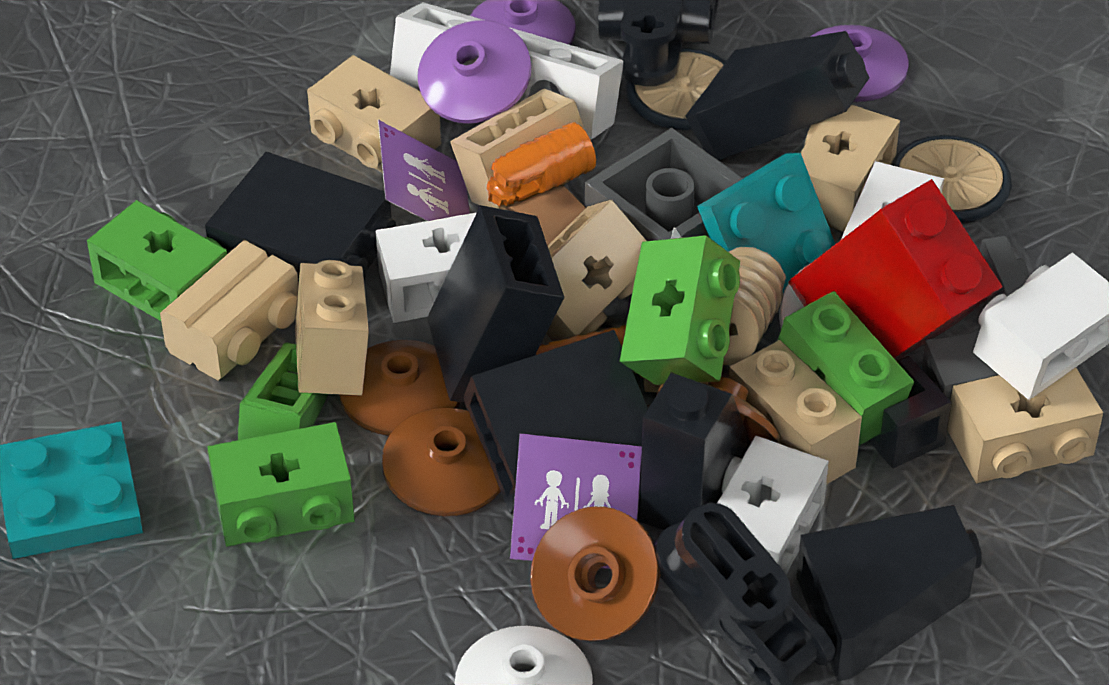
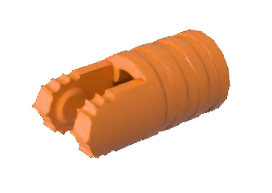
M571 122L563 125L562 128L550 131L546 135L536 137L533 141H527L521 144L519 148L506 153L505 156L495 159L491 168L494 177L491 176L486 187L489 196L488 202L491 201L499 207L502 205L508 206V204L522 201L537 193H545L553 187L565 184L568 180L578 178L581 174L593 171L596 167V155L586 131L579 124Z

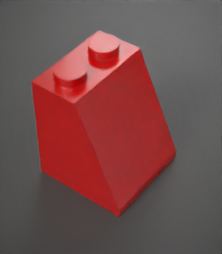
M933 179L881 208L788 281L804 307L835 291L896 361L924 345L926 340L933 339L956 325L1003 287Z

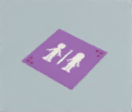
M378 120L385 200L426 221L470 214L467 188L458 162Z
M520 434L510 559L533 561L536 548L547 530L563 516L581 508L593 506L609 507L622 511L637 520L642 447ZM608 565L601 567L611 569Z

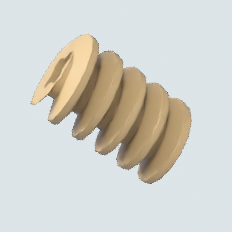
M738 247L728 251L741 261L739 268L740 286L734 297L729 326L730 344L724 356L723 365H734L755 352L763 334L767 331L774 315L778 312L783 298L786 276L780 264L769 253L754 247Z

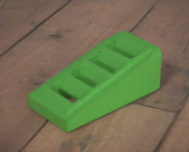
M286 342L282 345L240 402L238 440L312 427L328 394L299 392L298 374L288 372L298 373L296 344Z

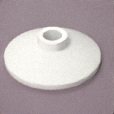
M514 626L494 631L475 642L461 658L456 671L455 685H593L591 667L584 653L567 637L546 628ZM519 669H529V670H531V671H528V672H518V671H516V670H519Z

